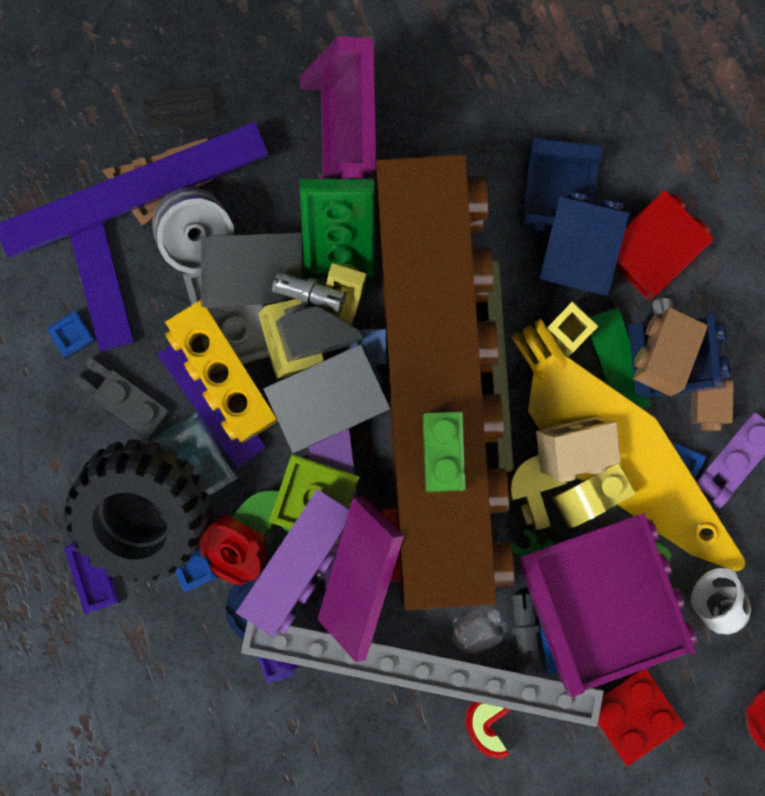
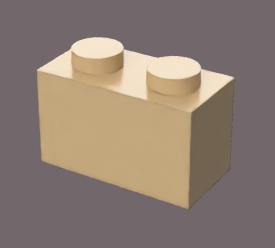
M594 416L536 431L540 471L554 477L556 481H572L577 478V474L585 472L590 474L602 473L607 471L608 466L620 463L617 423L615 421Z

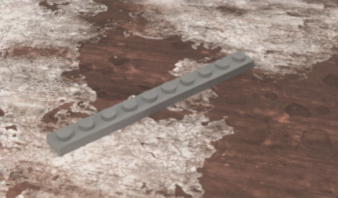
M247 621L241 653L594 727H597L604 692L590 688L585 690V693L571 698L566 695L563 684L560 681L372 642L366 660L355 662L331 634L290 626L284 635L277 632L275 637H272Z

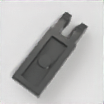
M88 356L84 363L95 373L106 378L97 389L82 375L75 374L71 380L93 395L92 399L147 439H150L170 411L114 370L109 371Z

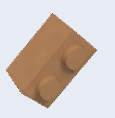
M668 308L658 316L654 315L646 329V334L649 335L647 344L639 350L634 360V366L637 367L633 379L671 397L684 390L708 325L672 308Z

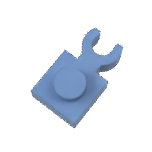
M357 329L361 332L363 339L351 345V349L358 345L362 346L380 387H382L383 378L377 370V364H387L386 329Z

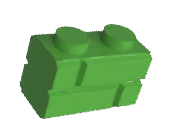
M462 412L423 414L425 492L464 491L465 473H463V468L465 466Z

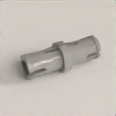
M282 271L276 274V278L279 281L274 280L272 286L273 293L301 300V303L308 307L314 304L336 313L342 311L343 306H340V304L345 303V291L320 285L313 278L304 280L285 274Z

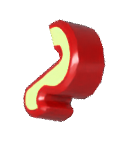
M507 670V671H512V672L520 673V672H518V671H516V670ZM474 701L469 702L465 708L464 724L471 741L479 751L487 756L498 759L510 755L490 725L512 709Z

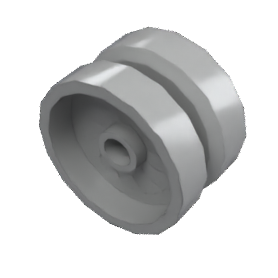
M196 187L179 188L167 194L156 206L152 218L153 236L163 258L176 270L189 274L201 273V235L234 234L233 224L220 200L209 191ZM193 228V233H188Z

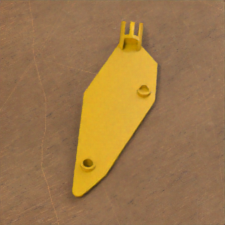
M542 319L535 321L536 330L531 325L523 329L524 337L519 332L512 335L513 341L534 372L528 412L538 428L542 430L594 416L615 421L617 423L619 465L635 492V495L617 505L633 516L645 513L647 520H653L659 534L690 555L733 571L742 570L745 566L743 555L656 417L564 355ZM585 472L577 474L576 477L585 481L596 474ZM703 528H709L713 531V533L710 535H704L701 533V530Z

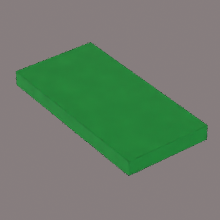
M300 179L305 276L328 277L332 263L351 265L360 272L366 273L367 277L374 276V179Z

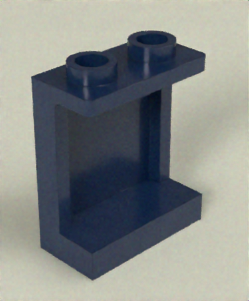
M533 138L529 150L521 227L529 228L528 232L533 234H549V230H552L559 198L561 195L568 197L569 191L590 195L588 202L594 203L602 146Z
M569 191L568 197L561 195L559 198L539 279L608 296L629 211L622 210L623 203L603 199L602 205L588 202L590 195Z
M714 312L706 313L707 318L695 319L708 325L685 389L677 394L726 388L725 378L731 377L729 357L723 356L722 343L727 342L725 322H719ZM643 322L628 324L633 376L637 370V367L634 366L636 355L643 346H646L649 335L646 334L647 326ZM634 380L635 393L642 399L668 396Z

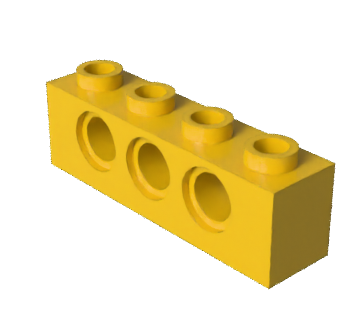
M201 300L165 322L170 330L165 333V336L176 352L182 349L188 358V361L183 363L194 381L200 378L207 390L202 394L213 411L217 408L221 410L226 420L221 422V425L232 441L238 437L239 441L244 444L278 422L275 414L207 308L201 306ZM198 336H206L210 341L209 348L203 353H195L192 350V342ZM217 365H224L229 371L227 379L222 383H214L210 378L211 370ZM237 394L244 395L247 398V407L241 413H233L229 409L230 399Z

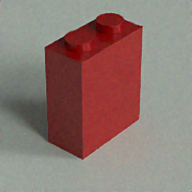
M666 190L625 228L615 266L648 302L714 240L709 235L711 230L706 223L699 218L694 219L685 210L687 207L683 200L674 193L670 195Z

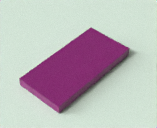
M364 496L353 497L317 619L355 662L364 661L367 658L404 538Z

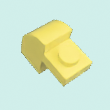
M332 263L326 287L345 291L346 300L344 304H340V306H343L340 313L323 307L320 308L353 326L367 279L366 273L360 272L351 265Z
M572 301L547 329L564 355L569 357L599 325Z
M538 455L524 461L512 474L508 489L509 499L512 501L523 497L525 504L520 505L526 526L532 524L533 530L543 529L551 525L540 492L567 484V482L556 481L554 477L540 471Z
M615 464L607 468V471L581 481L552 497L567 527L573 528L606 512L609 508L635 495V492L620 465Z

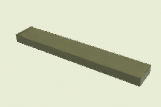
M492 261L493 292H488V302L485 303L486 321L496 322L498 365H493V372H490L491 394L501 395L504 426L503 438H498V442L495 443L497 468H505L506 473L514 468L499 263Z

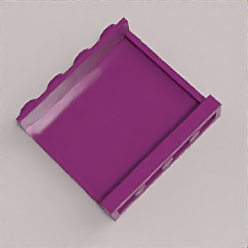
M337 36L300 75V89L321 91L322 177L319 179H364L376 170L373 38Z
M645 513L517 558L565 693L571 698L585 693V690L662 662L685 654L691 655L696 653L693 644L697 643L696 634L690 622H684L680 609L684 608L682 596L676 587L672 589L667 576L671 574L669 561L664 553L659 554L655 540L659 539L656 526L652 519H646Z

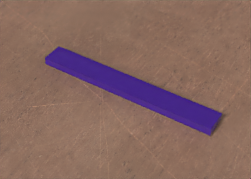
M253 122L0 222V241L6 256L11 259L160 200L179 188L193 187L266 158L269 155L256 122Z

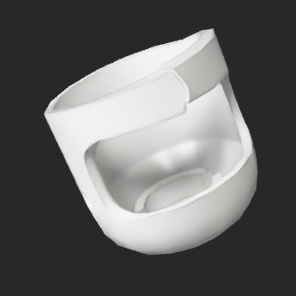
M716 568L705 573L697 581L693 588L691 601L692 607L704 624L715 633L727 635L736 633L744 628L750 618L751 606L736 572L728 568ZM718 577L728 578L734 581L736 587H714L712 582ZM720 593L729 598L720 603L723 606L729 605V607L719 616L720 610L716 606L713 617L706 602L711 595Z

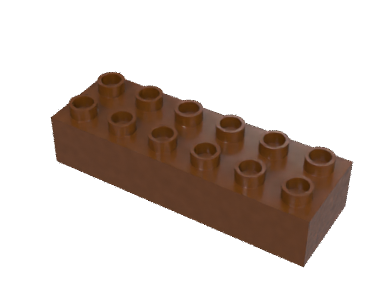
M466 155L376 160V200L384 324L386 329L398 531L404 536L400 548L402 604L405 610L496 605L495 588L514 586V565L511 543H492L490 514L508 512L509 494L506 469H487L485 443L498 442V438H503L504 433L501 395H482L481 373L493 372V365H498L496 322H477L476 303L488 302V292H493L491 249H472L471 234L483 233V220L488 219L486 177H467ZM462 412L465 490L425 492L422 416L425 413Z

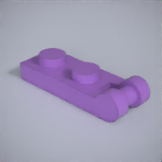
M756 412L751 413L695 480L700 489L712 498L711 503L718 509L725 505L733 492L764 457L765 420ZM716 474H719L726 480L721 488L712 481Z

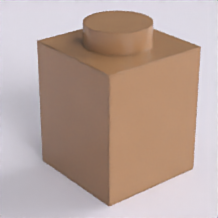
M726 380V388L691 392V424H701V431H722V425L733 423V381Z

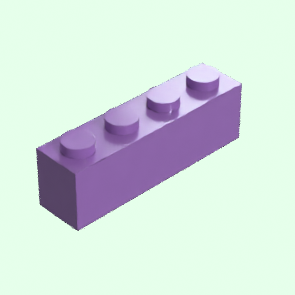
M317 489L236 613L272 637H275L277 632L284 635L296 617L290 612L299 600L304 604L316 587V585L311 583L316 572L320 570L325 573L335 558L336 554L332 553L331 550L337 540H341L349 509Z

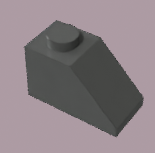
M304 304L292 306L285 309V315L275 322L287 362L348 347L363 339L359 330L318 306L306 309Z

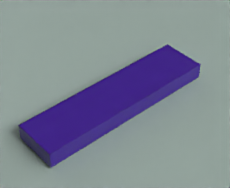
M104 222L71 234L70 238L99 351L104 352L134 344L135 341Z
M192 344V350H193V352L199 353V352L196 350V348L194 347V345ZM169 345L157 354L237 468L266 449L258 435L244 444L239 441L238 437L233 441L230 439L221 425V422L226 420L219 408L213 411L202 394L207 388L200 378L194 381L183 364L188 361V358L182 349L176 352L172 345ZM211 371L210 378L212 382L220 383ZM230 399V411L233 413H241V411L238 409L233 400Z

